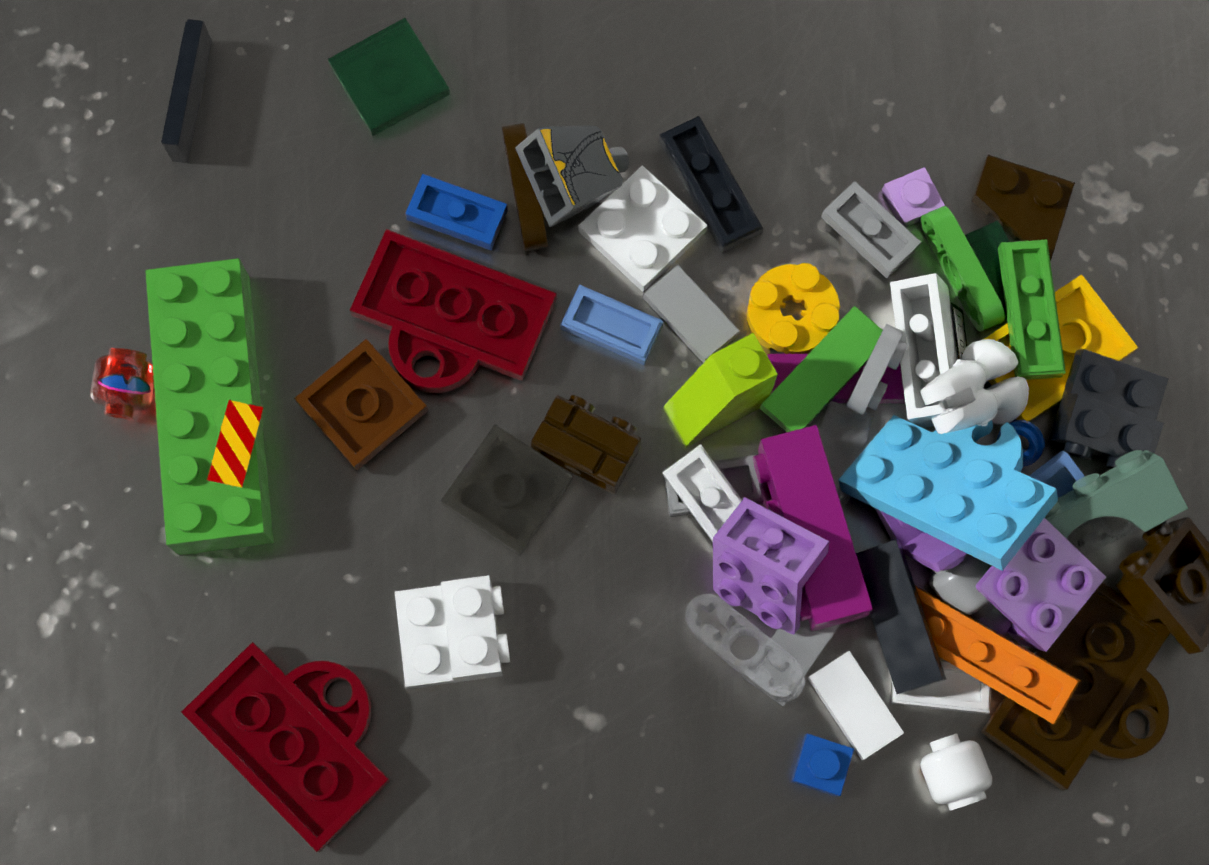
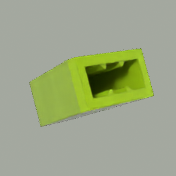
M752 333L710 355L664 405V410L687 448L760 409L761 404L771 395L778 373L755 334Z

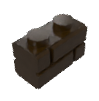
M557 395L532 438V453L615 495L641 447L642 438L635 435L637 432L636 427L619 417L613 416L608 421L594 414L596 408L581 397L571 395L569 400Z

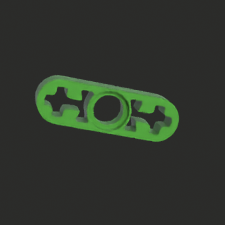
M942 206L922 215L921 226L924 235L973 326L978 331L983 332L1004 322L1005 315L1001 301L951 210L946 206Z

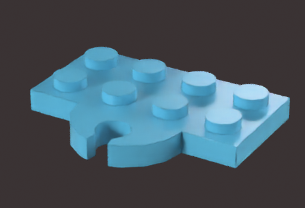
M893 415L838 479L842 492L1002 571L1058 501L1056 488L1021 473L1023 468L1022 443L1011 424L1006 422L1000 427L1001 436L995 443L991 445L976 443L981 437L990 434L993 429L992 420L988 422L987 426L975 425L959 431L938 434L936 430L934 432L928 431Z

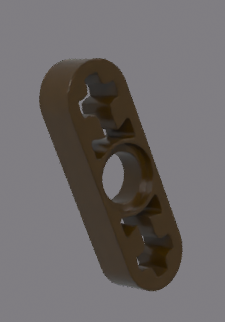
M525 124L503 126V140L524 249L529 251L548 247L541 206L515 149L516 146L527 138Z

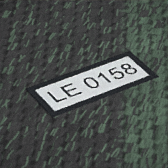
M951 302L958 359L962 360V354L968 346L964 314L960 307Z

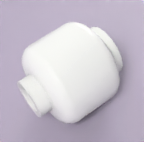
M956 733L930 743L933 752L921 759L920 767L934 802L948 804L951 811L987 798L984 791L992 785L993 780L981 747L977 742L972 740L960 742Z

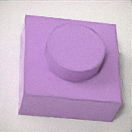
M925 167L884 184L882 188V193L895 218L905 228L920 222L922 215L945 206Z

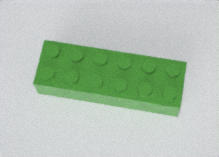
M239 258L145 270L166 545L180 556L272 544L274 541L262 416L243 487L207 481L228 401L232 400L261 406L250 277Z

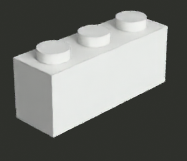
M936 273L890 282L895 326L904 331L900 341L908 344L900 361L907 419L922 428L934 426L932 418L942 414V410L938 401L925 405L920 391L937 376L951 369L956 360H958L949 288Z

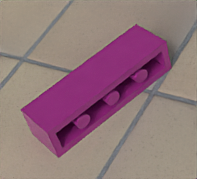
M817 425L761 439L758 448L759 455L753 456V464L759 483L767 482L772 500L766 501L767 509L829 541L827 555L802 587L800 621L808 620L812 632L867 617L873 608Z

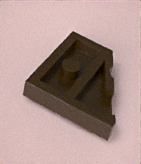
M987 155L972 202L987 216L997 219L1000 228L1013 240L1016 237L1021 241L1047 240L1051 261L1075 182Z

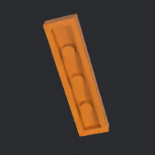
M916 586L940 658L1050 723H1057L1081 680Z

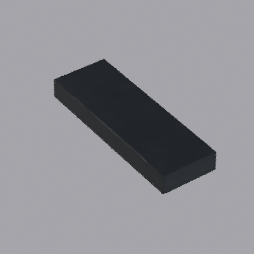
M188 19L185 22L161 140L162 145L173 162L188 163L209 61L212 39L204 21Z
M700 116L659 135V142L722 253L762 234L763 227Z
M895 539L856 553L873 608L870 614L896 694H903L947 680L901 541Z

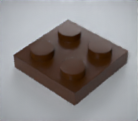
M367 339L294 398L297 404L356 471L428 411L427 405Z

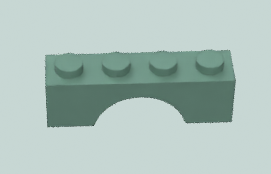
M1135 450L1121 456L1115 462L1116 467L1101 475L1098 473L1090 474L1076 481L1072 486L1074 490L1059 497L1057 503L1045 516V519L1066 539L1084 522L1103 516L1124 518L1144 532L1154 528L1188 509L1164 459L1148 450Z

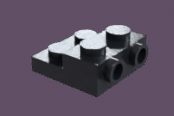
M1086 349L1076 350L1049 439L1065 444L1063 451L1069 455L1091 460L1093 454L1108 459L1106 467L1110 469L1116 467L1115 462L1118 458L1129 452L1148 450L1155 454L1164 423L1156 421L1169 378Z

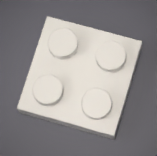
M642 165L620 188L614 191L578 225V229L584 238L644 292L707 231V224Z

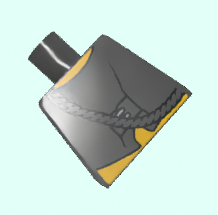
M597 126L539 127L515 147L549 227L557 225L596 205L620 188L623 183L620 173L625 172L629 166V157L625 149L621 146L609 148L601 129Z

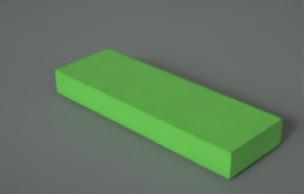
M1047 240L1002 242L998 247L1009 338L1011 351L1015 353L1018 360V365L1014 369L1015 377H1023L1026 380L1062 378L1066 371Z
M854 306L761 404L760 409L786 432L806 428L867 363L883 330Z

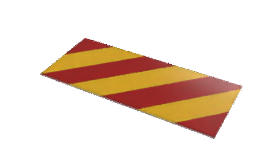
M232 400L228 401L207 481L243 487L264 407Z

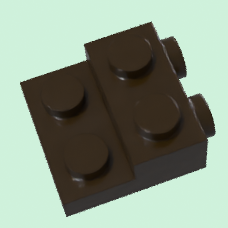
M1189 517L1169 523L1165 521L1143 533L1142 538L1147 543L1143 550L1133 552L1120 563L1119 569L1124 575L1115 586L1145 622L1159 618L1189 655L1203 652L1209 644V541Z

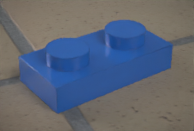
M422 174L405 215L406 219L410 222L492 250L508 212V206L506 203Z

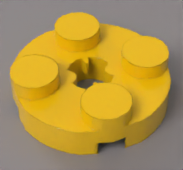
M809 263L798 265L785 264L764 273L751 288L746 313L747 322L751 333L755 334L759 343L769 350L772 348L777 352L785 354H809L837 325L840 303L832 283L819 273L815 266ZM793 300L795 303H801L805 310L801 311V315L804 317L795 321L792 315L783 316L780 308L786 307L784 302Z

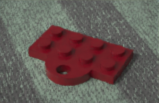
M386 229L352 303L350 313L353 317L390 330L388 343L390 357L395 370L407 384L424 392L443 393L465 384L474 375L479 365L523 381L556 303L557 293ZM432 356L438 359L440 367L436 374L431 377H421L414 372V365L421 357Z
M252 642L181 711L316 852L320 853L391 781L357 747L365 736L370 724V697L362 681L351 670L338 663L313 661L295 668L286 675ZM336 680H345L352 687L351 699L343 706H331L326 699L328 686Z

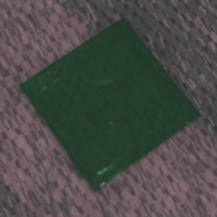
M406 18L328 58L329 66L372 136L450 95L448 85Z

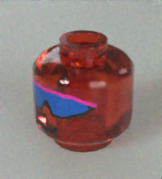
M111 348L108 355L96 359L90 397L94 403L105 407V416L133 419L134 411H143L151 407L154 394L153 364L146 361L147 354L130 349Z

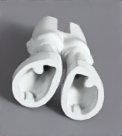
M982 339L972 342L965 348L962 360H956L951 369L937 376L920 391L925 405L938 401L942 410V414L932 418L938 434L959 431L975 425L987 426L991 420L995 424L1010 423L1021 415L1027 405L1029 386L1025 378L1011 377L992 385L986 390L983 388L986 381L1005 375L1016 368L1018 360L1014 352L996 340Z

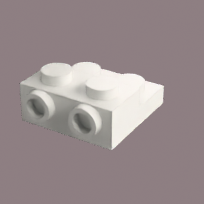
M489 575L443 581L439 586L395 591L404 680L407 689L503 676L501 663L510 662L507 633H497L495 617L496 615H504L501 586L492 587Z

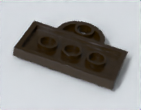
M1102 582L1047 652L1038 649L1034 652V654L1081 680L1057 723H1050L1005 696L981 733L1062 791L1069 788L1091 753L1105 759L1126 760L1149 752L1160 742L1165 734L1169 721V705L1161 684L1146 669L1171 632L1156 619L1145 622L1126 598ZM1132 711L1143 713L1149 720L1150 730L1143 739L1134 737L1127 729L1126 720Z

